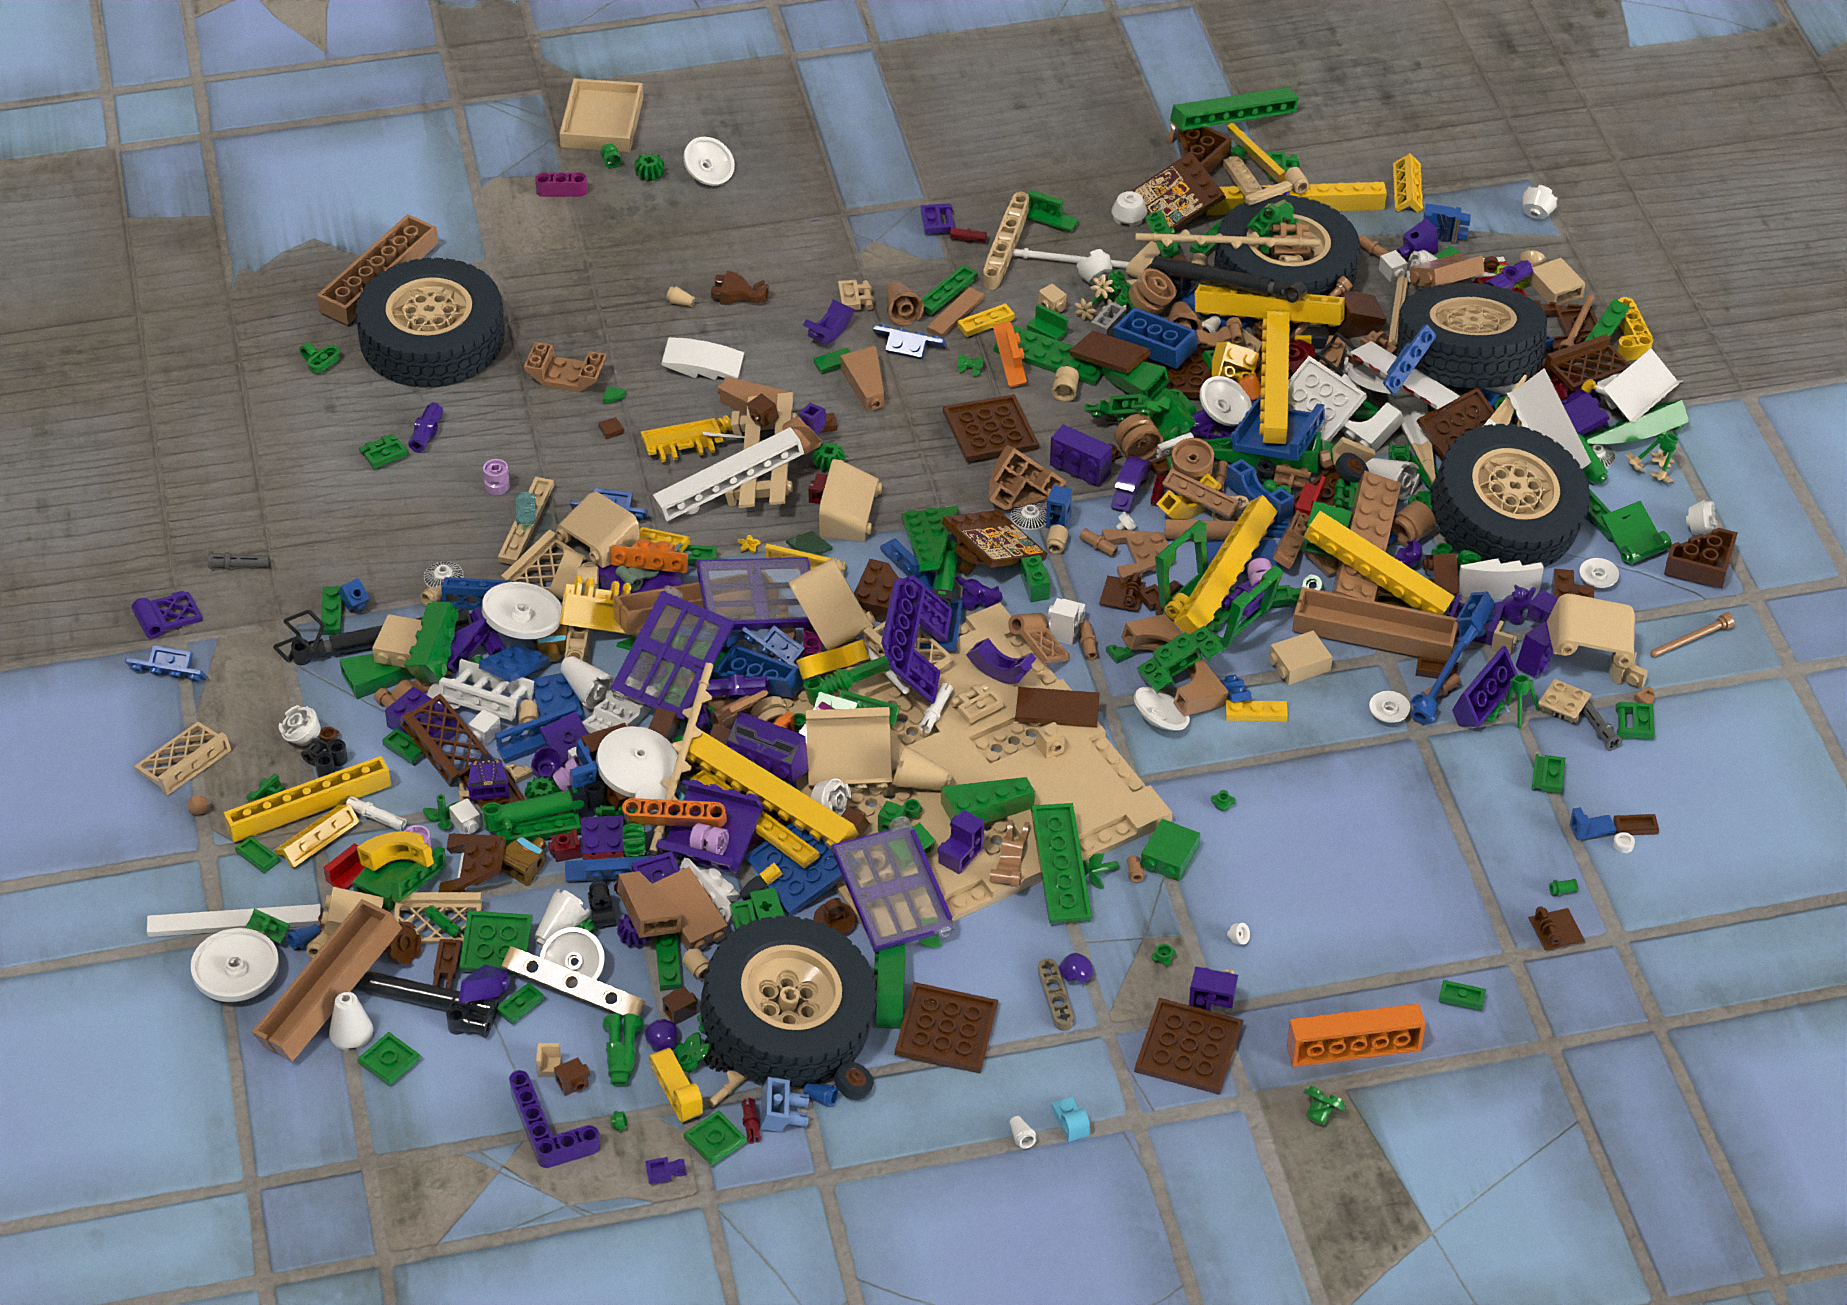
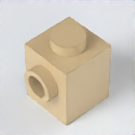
M1053 283L1038 291V304L1057 313L1066 309L1067 294Z
M1055 722L1037 729L1036 746L1046 759L1064 752L1065 735Z

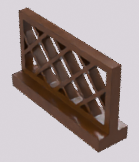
M1605 334L1547 354L1544 368L1548 373L1553 371L1574 391L1582 388L1584 382L1588 379H1592L1597 383L1612 375L1622 373L1631 365L1609 344L1611 338ZM1608 351L1612 356L1604 355V353ZM1589 358H1597L1598 361L1589 360ZM1600 359L1609 361L1611 364L1602 363ZM1575 363H1582L1583 366H1578V365H1574V364H1575ZM1613 363L1621 364L1623 367L1614 366ZM1586 365L1594 366V367H1596V370H1595V369H1591V368H1587V367H1585V366H1586ZM1560 368H1567L1568 372L1560 370ZM1599 368H1602V369H1606V370H1609V371H1608V372H1603V371H1599L1598 369H1599ZM1571 370L1579 371L1582 373L1581 375L1571 373ZM1584 373L1591 374V375H1595V376H1594V377L1584 376ZM1569 378L1580 380V382L1573 383Z
M441 693L412 712H406L401 717L400 725L449 786L456 783L458 778L470 771L471 764L469 762L480 761V758L470 757L471 749L479 750L482 755L489 754ZM439 701L444 707V713L432 711V705ZM419 713L427 714L428 721L427 723L419 722L415 716ZM431 715L443 717L442 726L430 724ZM445 718L454 719L457 723L456 728L444 726ZM429 728L441 730L440 739L431 737L428 734ZM443 731L455 733L454 741L442 739ZM458 733L467 735L469 744L457 742ZM441 745L453 746V753H444L441 750ZM456 746L468 748L467 757L455 755ZM454 759L466 761L465 768L458 771L453 765Z

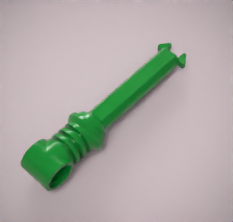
M886 655L850 670L837 668L833 676L829 674V677L824 676V679L818 676L810 677L804 682L809 703L815 705L819 692L834 695V691L835 693H839L838 690L849 691L853 683L890 669Z

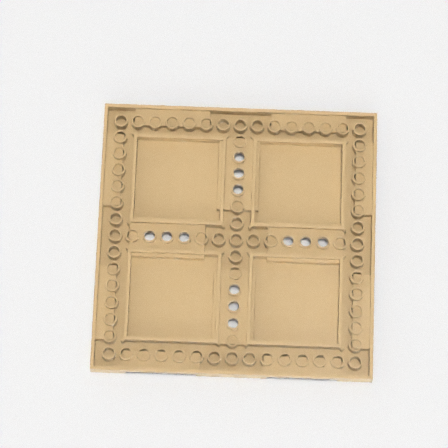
M1001 603L966 616V622L961 624L957 651H947L953 657V661L939 669L941 672L937 693L943 683H948L945 690H947L950 684L953 687V692L940 712V718L934 723L930 733H924L927 728L926 726L923 732L919 730L918 726L924 718L925 710L930 707L931 703L911 687H909L910 691L904 694L883 672L853 683V686L849 688L848 692L901 706L897 720L905 719L906 722L897 721L895 726L890 725L893 779L904 746L915 750L949 770L948 775L951 776L949 786L1027 777L1035 791L1034 805L1073 803L1083 861H1089V858L1094 854H1105L1154 832L1161 819L1172 822L1173 812L1150 785L1146 787L1106 738V731L1098 721L1097 728L1057 725L1065 735L1064 752L1048 759L1037 748L1036 736H1027L1028 734L1036 735L1038 728L1048 724L1015 722L1018 687L1071 691L1072 689L1063 679L1059 680L1046 664L1042 663L1021 634L1016 635L1010 631L1008 622L1012 616ZM989 638L995 647L1008 657L1020 658L1032 653L1036 660L1031 664L1032 669L1018 683L1008 684L985 675L969 660L966 654L977 642ZM921 654L927 660L930 659V655ZM933 655L932 660L940 661L944 657L942 655ZM863 660L842 669L850 670L871 660ZM985 683L988 687L987 691L992 689L1002 699L1003 707L969 724L958 712V706H951L950 700L954 699L961 692L969 691L975 685L979 686ZM805 690L796 693L793 698H784L789 712L793 714L802 713L806 715V710H813L815 706L809 703ZM838 690L839 693H835L834 691L833 696L839 697L841 691ZM909 732H915L916 735L912 736V735H910V734H908V733H909ZM1015 741V742H1018L1019 744L1014 745V744H1010V742ZM999 749L1001 752L997 753L992 750ZM807 771L796 780V785L799 791L811 798L813 787H809ZM876 784L867 785L866 789H855V785L849 786L851 799L847 798L845 809L848 806L853 810L856 808L862 810L866 814L865 818L870 823L861 837L878 833V814L886 800L901 806L908 799L919 801L922 806L920 816L917 818L906 817V824L903 829L911 825L915 826L920 822L936 840L934 850L927 854L926 857L952 915L951 922L1042 882L1031 810L984 824V827H989L990 830H984L983 849L960 874H957L938 863V848L951 835V820L941 804V790L896 787L892 784H888V788H876ZM890 795V796H893L894 798H893V799H888V798H884V797ZM873 803V804H876V806H875V807H871V806H867V804ZM790 820L785 821L787 825L792 823ZM1008 820H1013L1012 841L1020 837L1024 823L1029 822L1027 839L1023 844L1022 859L1018 869L1022 871L1019 888L1011 887L1010 884L990 882L991 869L996 870L1000 861L1002 841L1006 835ZM992 841H1000L1001 844H998V845H997V844H994V843H991V842H992ZM862 850L850 853L860 866V868L853 872L856 881H862L869 877L873 878L870 869L865 864ZM885 853L884 856L886 859V863L882 869L877 870L878 874L883 872L885 869H891ZM914 864L902 872L899 871L901 878L918 874ZM843 879L833 888L843 902L855 911L856 919L864 929ZM925 888L908 892L919 920L922 918H937ZM898 894L888 897L902 932L917 929L903 895ZM880 899L866 903L880 938L897 934L883 900Z

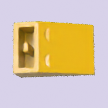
M1217 342L1212 359V377H1227L1239 384L1238 380L1255 372L1260 353L1230 342Z

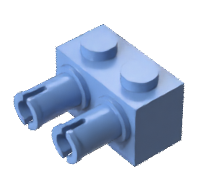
M768 1077L761 1093L760 1129L782 1132L787 1124L807 1127L809 1114L789 1111V1105L807 1108L809 1094L790 1092V1080Z

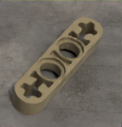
M1042 959L1038 964V976L1053 1024L1058 1030L1067 1031L1072 1028L1074 1017L1058 965L1053 959ZM1046 968H1048L1049 970H1051V975H1050V976H1048V972H1047V969H1046ZM1056 983L1059 987L1050 989L1047 985ZM1054 1000H1062L1064 1004L1056 1006L1052 1002ZM1061 1013H1063L1066 1022L1060 1019Z

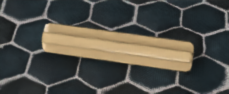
M1284 181L1245 196V203L1251 206L1290 191L1292 185L1289 181Z

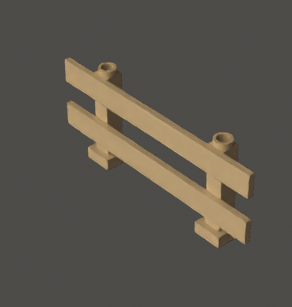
M793 392L778 394L777 411L779 418L765 428L751 419L748 406L746 416H741L740 411H732L731 427L733 434L742 436L743 432H745L744 450L760 442L761 430L775 429V434L783 431L782 426L784 423L797 417V413L792 411ZM757 396L748 397V402H750ZM788 462L772 469L771 480L757 482L756 477L726 492L725 496L728 506H736L737 500H739V508L755 507V498L770 497V505L785 504L786 495L793 492L792 481L787 480Z

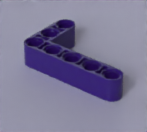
M517 1070L510 1075L511 1095L539 1166L550 1168L593 1155L599 1151V1130L592 1125L552 1136L528 1073Z

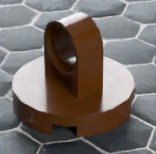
M958 539L955 551L963 558L960 571L970 575L976 564L987 565Z
M839 898L828 900L825 904L819 906L814 913L813 920L816 923L826 924L828 928H834L839 931L842 936H849L852 933V929L856 926L855 911Z
M409 921L398 922L402 929L383 952L387 953L391 961L398 965L411 964V961L420 954L421 936L416 934L414 929L416 926Z

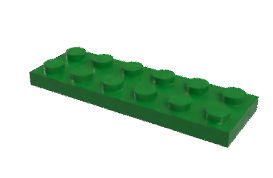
M1012 325L1014 333L1018 332L1021 343L1018 344V347L1022 348L1025 359H1022V362L1054 373L1060 367H1072L1078 371L1080 382L1095 386L1104 374L1100 365L1070 356L1069 350L1074 347L1073 345ZM996 342L993 352L1000 354Z
M1073 803L1032 805L1030 810L1049 924L1091 921L1092 913Z

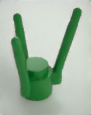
M1516 675L1510 680L1511 686L1507 698V705H1510L1513 693L1515 692L1518 695V728L1522 726V696L1526 695L1529 690L1536 710H1540L1533 687V680H1529V677L1526 675Z

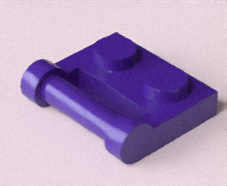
M951 204L920 205L925 234L947 233L950 235L951 227L956 228L953 222V208ZM940 213L945 214L947 224H942Z

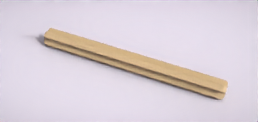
M1404 275L1397 279L1389 342L1394 346L1397 345L1399 312L1403 302L1406 300L1408 278H1405Z

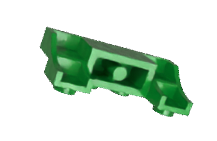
M1143 394L1116 395L1110 397V402L1101 400L1096 405L1085 404L1084 411L1090 413L1094 418L1113 416L1119 422L1135 414L1147 415L1152 419L1153 413L1159 414L1161 411H1169L1170 399L1161 396L1160 399L1153 400Z
M1204 625L1190 635L1184 632L1167 644L1158 647L1152 652L1153 658L1138 666L1137 670L1142 679L1158 694L1160 693L1159 690L1166 685L1174 684L1173 676L1201 660V654L1210 662L1211 657L1221 651L1224 653L1225 649L1216 636L1212 635Z

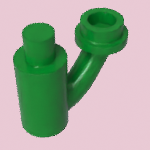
M1364 400L1361 404L1363 407H1358L1351 417H1354V420H1369L1378 412V407Z

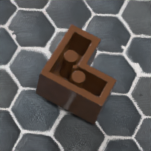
M1457 553L1425 555L1422 565L1426 574L1430 575L1431 579L1428 580L1450 594L1459 593Z
M1554 569L1551 594L1558 598L1564 594L1594 598V586L1574 584V570Z

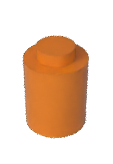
M1252 373L1241 378L1238 382L1250 400L1254 402L1261 394V384L1256 373Z

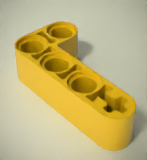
M1622 297L1619 301L1629 306L1630 309L1619 324L1625 336L1619 339L1617 352L1626 361L1637 360L1648 350L1652 349L1653 337L1633 299Z
M859 640L840 648L798 659L796 662L802 679L805 680L810 677L835 672L837 668L842 669L863 660H868L870 657L864 640Z
M669 1047L648 1055L650 1066L679 1121L682 1123L703 1115L700 1090L696 1083H689L671 1048Z

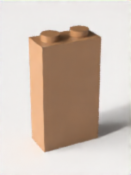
M1454 254L1409 267L1410 281L1413 286L1433 287L1485 273L1483 255Z
M690 867L653 883L681 912V932L676 934L687 951L696 948L703 950L707 945L713 942H720L727 936V923Z

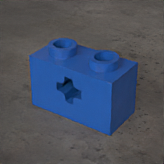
M1053 485L1047 499L1046 528L1050 529L1053 525L1067 527L1071 517L1072 489Z

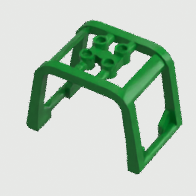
M1201 520L1194 523L1155 556L1159 600L1165 614V606L1172 601L1176 594L1183 593L1190 597L1208 568L1207 524ZM1191 537V541L1195 543L1198 575L1171 597L1169 569L1176 559V549ZM1276 565L1262 575L1261 582L1249 593L1246 591L1242 592L1232 601L1231 606L1227 609L1222 608V610L1219 608L1213 614L1214 619L1206 626L1212 635L1214 634L1213 632H1220L1222 624L1228 622L1223 638L1214 634L1224 648L1228 647L1234 638L1257 617L1264 615L1270 610L1283 571ZM1265 590L1260 607L1240 623L1245 606Z

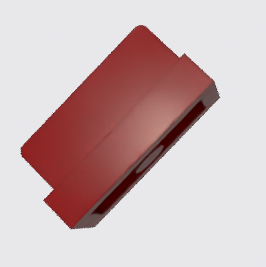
M1321 477L1318 486L1305 483L1296 504L1295 512L1298 510L1310 516L1313 502L1319 503L1322 498L1326 477Z
M356 843L352 844L323 867L325 880L333 887L349 890L353 886V881L364 870L365 866L361 865L357 851L358 845Z

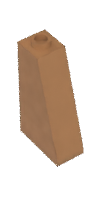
M876 346L840 355L841 371L866 412L884 407V390Z
M728 376L718 386L720 402L740 411L744 415H747V403L750 396H758L762 393L774 402L777 408L778 394L789 393V391Z
M640 871L619 874L617 891L639 938L681 932V912Z

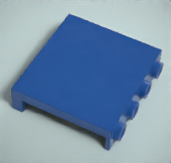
M1259 396L1253 402L1250 410L1246 412L1243 420L1239 422L1235 431L1231 433L1230 441L1233 443V451L1298 461L1325 422L1324 404L1317 403L1311 412L1288 409L1286 444L1263 443V435H1259L1261 401Z

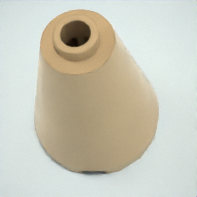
M904 746L892 785L896 787L941 790V787L949 786L951 776L948 775L949 770L915 750Z

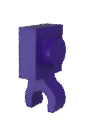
M668 1157L645 1161L649 1184L672 1180L671 1175L678 1177L687 1175L684 1159L668 1162Z

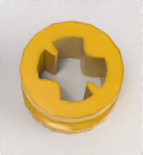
M727 415L716 419L722 434L732 431L731 420Z

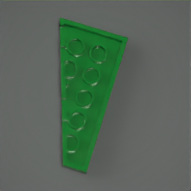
M958 506L937 509L927 508L922 511L909 510L906 513H901L902 523L919 571L940 569L943 553L946 551V544L949 543L952 534L941 522L945 516L958 515Z

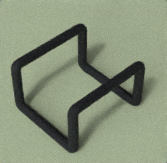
M1337 332L1331 341L1320 352L1315 354L1313 359L1317 361L1321 358L1342 377L1344 373L1325 358L1323 354L1335 342L1337 337L1352 350L1357 348Z
M305 610L283 620L284 623L296 636L273 646L274 650L287 662L292 660V650L287 657L278 647L299 640L308 650L315 652L325 627L324 623L311 610ZM309 614L321 625L313 647L301 637L300 633L288 621Z

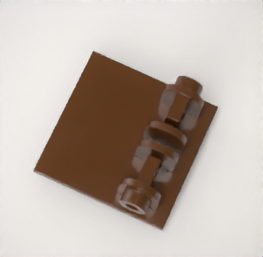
M1138 572L1131 574L1130 579L1126 583H1121L1119 577L1107 575L1099 604L1138 611L1141 603L1138 594L1139 591L1145 589L1146 582H1142V577Z
M1540 906L1536 908L1535 916L1528 917L1544 950L1585 941L1568 908L1548 912L1546 908Z

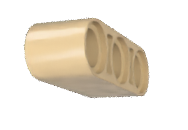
M1150 241L1129 262L1126 268L1127 275L1138 279L1146 269H1151L1154 257L1161 256L1156 242Z
M566 548L549 590L556 598L563 600L565 584H574L577 568L582 565L585 557L584 554Z

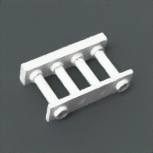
M461 659L459 662V676L455 680L445 677L439 680L438 695L441 693L446 701L478 711L484 709L498 717L512 721L516 717L517 700L520 697L529 700L533 699L535 681L521 677L509 683L479 669V664ZM467 680L470 682H474L475 684L473 686L464 684L463 682ZM487 686L493 688V690L490 692L481 688ZM503 691L512 695L510 697H506L500 695V693Z

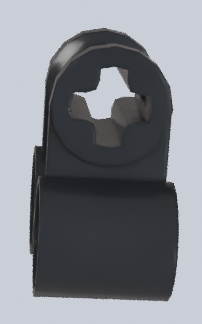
M314 738L311 741V745L301 752L305 762L316 766L319 778L334 773L335 766H342L348 761L346 744L341 739H334L326 743L319 738Z
M605 881L593 882L589 886L588 899L592 918L594 919V926L597 928L616 924L607 883Z

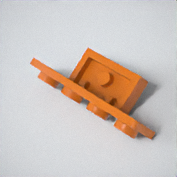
M1010 321L993 325L1009 388L1027 384L1022 365V359H1025L1023 349L1018 347V344L1021 343L1018 332L1014 333Z
M640 539L632 547L613 545L611 547V564L686 573L688 571V554L675 552V545L668 544L666 541L655 543L647 539Z

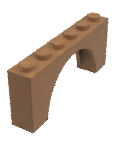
M1166 614L1126 622L1121 638L1131 650L1144 649L1155 651L1158 647L1167 644L1182 633ZM1201 659L1186 668L1191 682L1177 689L1173 702L1181 714L1187 716L1224 707L1229 691L1205 661Z

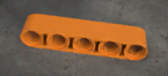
M630 798L622 806L624 817L629 823L694 827L697 823H702L712 828H720L727 822L725 807L718 802ZM631 809H637L635 813H628ZM652 810H658L656 814H649ZM673 811H679L677 815H670ZM694 812H700L698 816H691ZM715 813H721L719 817H712Z

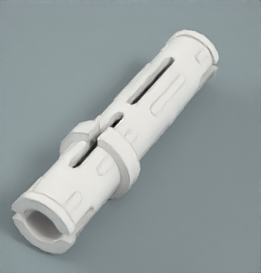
M943 683L940 686L935 703L925 710L924 718L918 726L921 732H923L926 726L927 728L924 733H930L934 723L939 720L940 712L953 692V687L950 684L947 690L945 688L948 683Z
M353 796L348 798L346 804H350L354 812L361 814L365 819L376 820L398 831L404 830L406 826V819L377 808L371 802H364Z

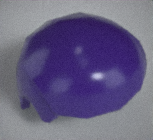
M1414 539L1407 541L1409 546L1407 548H1400L1395 559L1409 568L1415 567L1420 562L1423 553L1421 544Z
M553 747L538 749L531 762L532 772L539 779L541 776L545 779L548 777L553 779V774L563 767L562 755Z
M1079 953L1069 954L1059 965V971L1067 981L1078 979L1079 984L1089 981L1094 973L1091 961Z
M666 1019L656 1020L648 1025L645 1030L646 1042L650 1044L654 1052H659L669 1047L673 1050L679 1044V1032L677 1026L672 1021Z

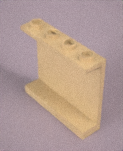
M889 707L806 710L809 787L814 788L818 782L837 778L844 784H848V786L855 785V789H866L867 785L875 784L876 788H888V784L893 782Z

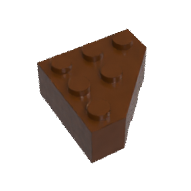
M1209 127L1182 131L1178 128L1177 144L1181 158L1192 152L1208 174H1210L1223 162V159H1227L1231 155L1232 138Z
M1716 528L1704 536L1699 534L1689 538L1687 542L1672 544L1664 574L1723 588L1738 532Z
M869 559L854 595L862 609L866 612L870 611L876 622L883 623L887 617L893 582L900 578L889 563Z

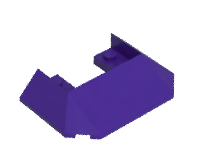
M912 575L896 579L893 582L881 644L892 672L925 700L933 704L935 703L941 671L916 651L914 647L919 625L940 643L947 640L952 608Z

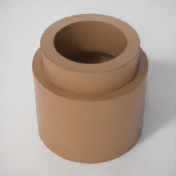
M1413 501L1394 515L1391 530L1398 535L1396 542L1407 546V541H1412L1413 539L1419 541L1433 531L1436 521L1429 507L1422 502Z

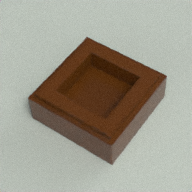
M616 417L598 423L599 429L606 439L624 434L623 427Z

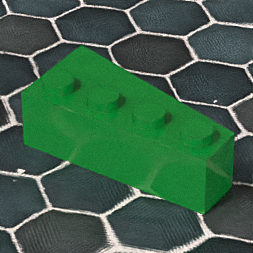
M428 602L421 620L422 629L417 630L415 635L417 639L416 645L411 646L409 651L411 658L405 661L404 666L421 684L439 683V680L447 674L448 657L451 655V643L455 636V624L459 617L458 610L451 602Z
M1027 777L941 787V804L950 820L964 809L984 820V824L1030 810L1031 806L1035 803V791Z
M906 943L875 952L876 1028L901 1029L903 1022Z

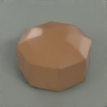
M1321 451L1319 459L1322 467L1325 470L1333 468L1330 451Z
M201 795L193 796L187 801L189 813L195 816L204 814L209 809L207 798Z

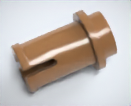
M1132 855L1126 860L1129 868L1128 877L1137 883L1143 880L1145 872L1141 868L1140 858L1136 856L1135 859V855Z

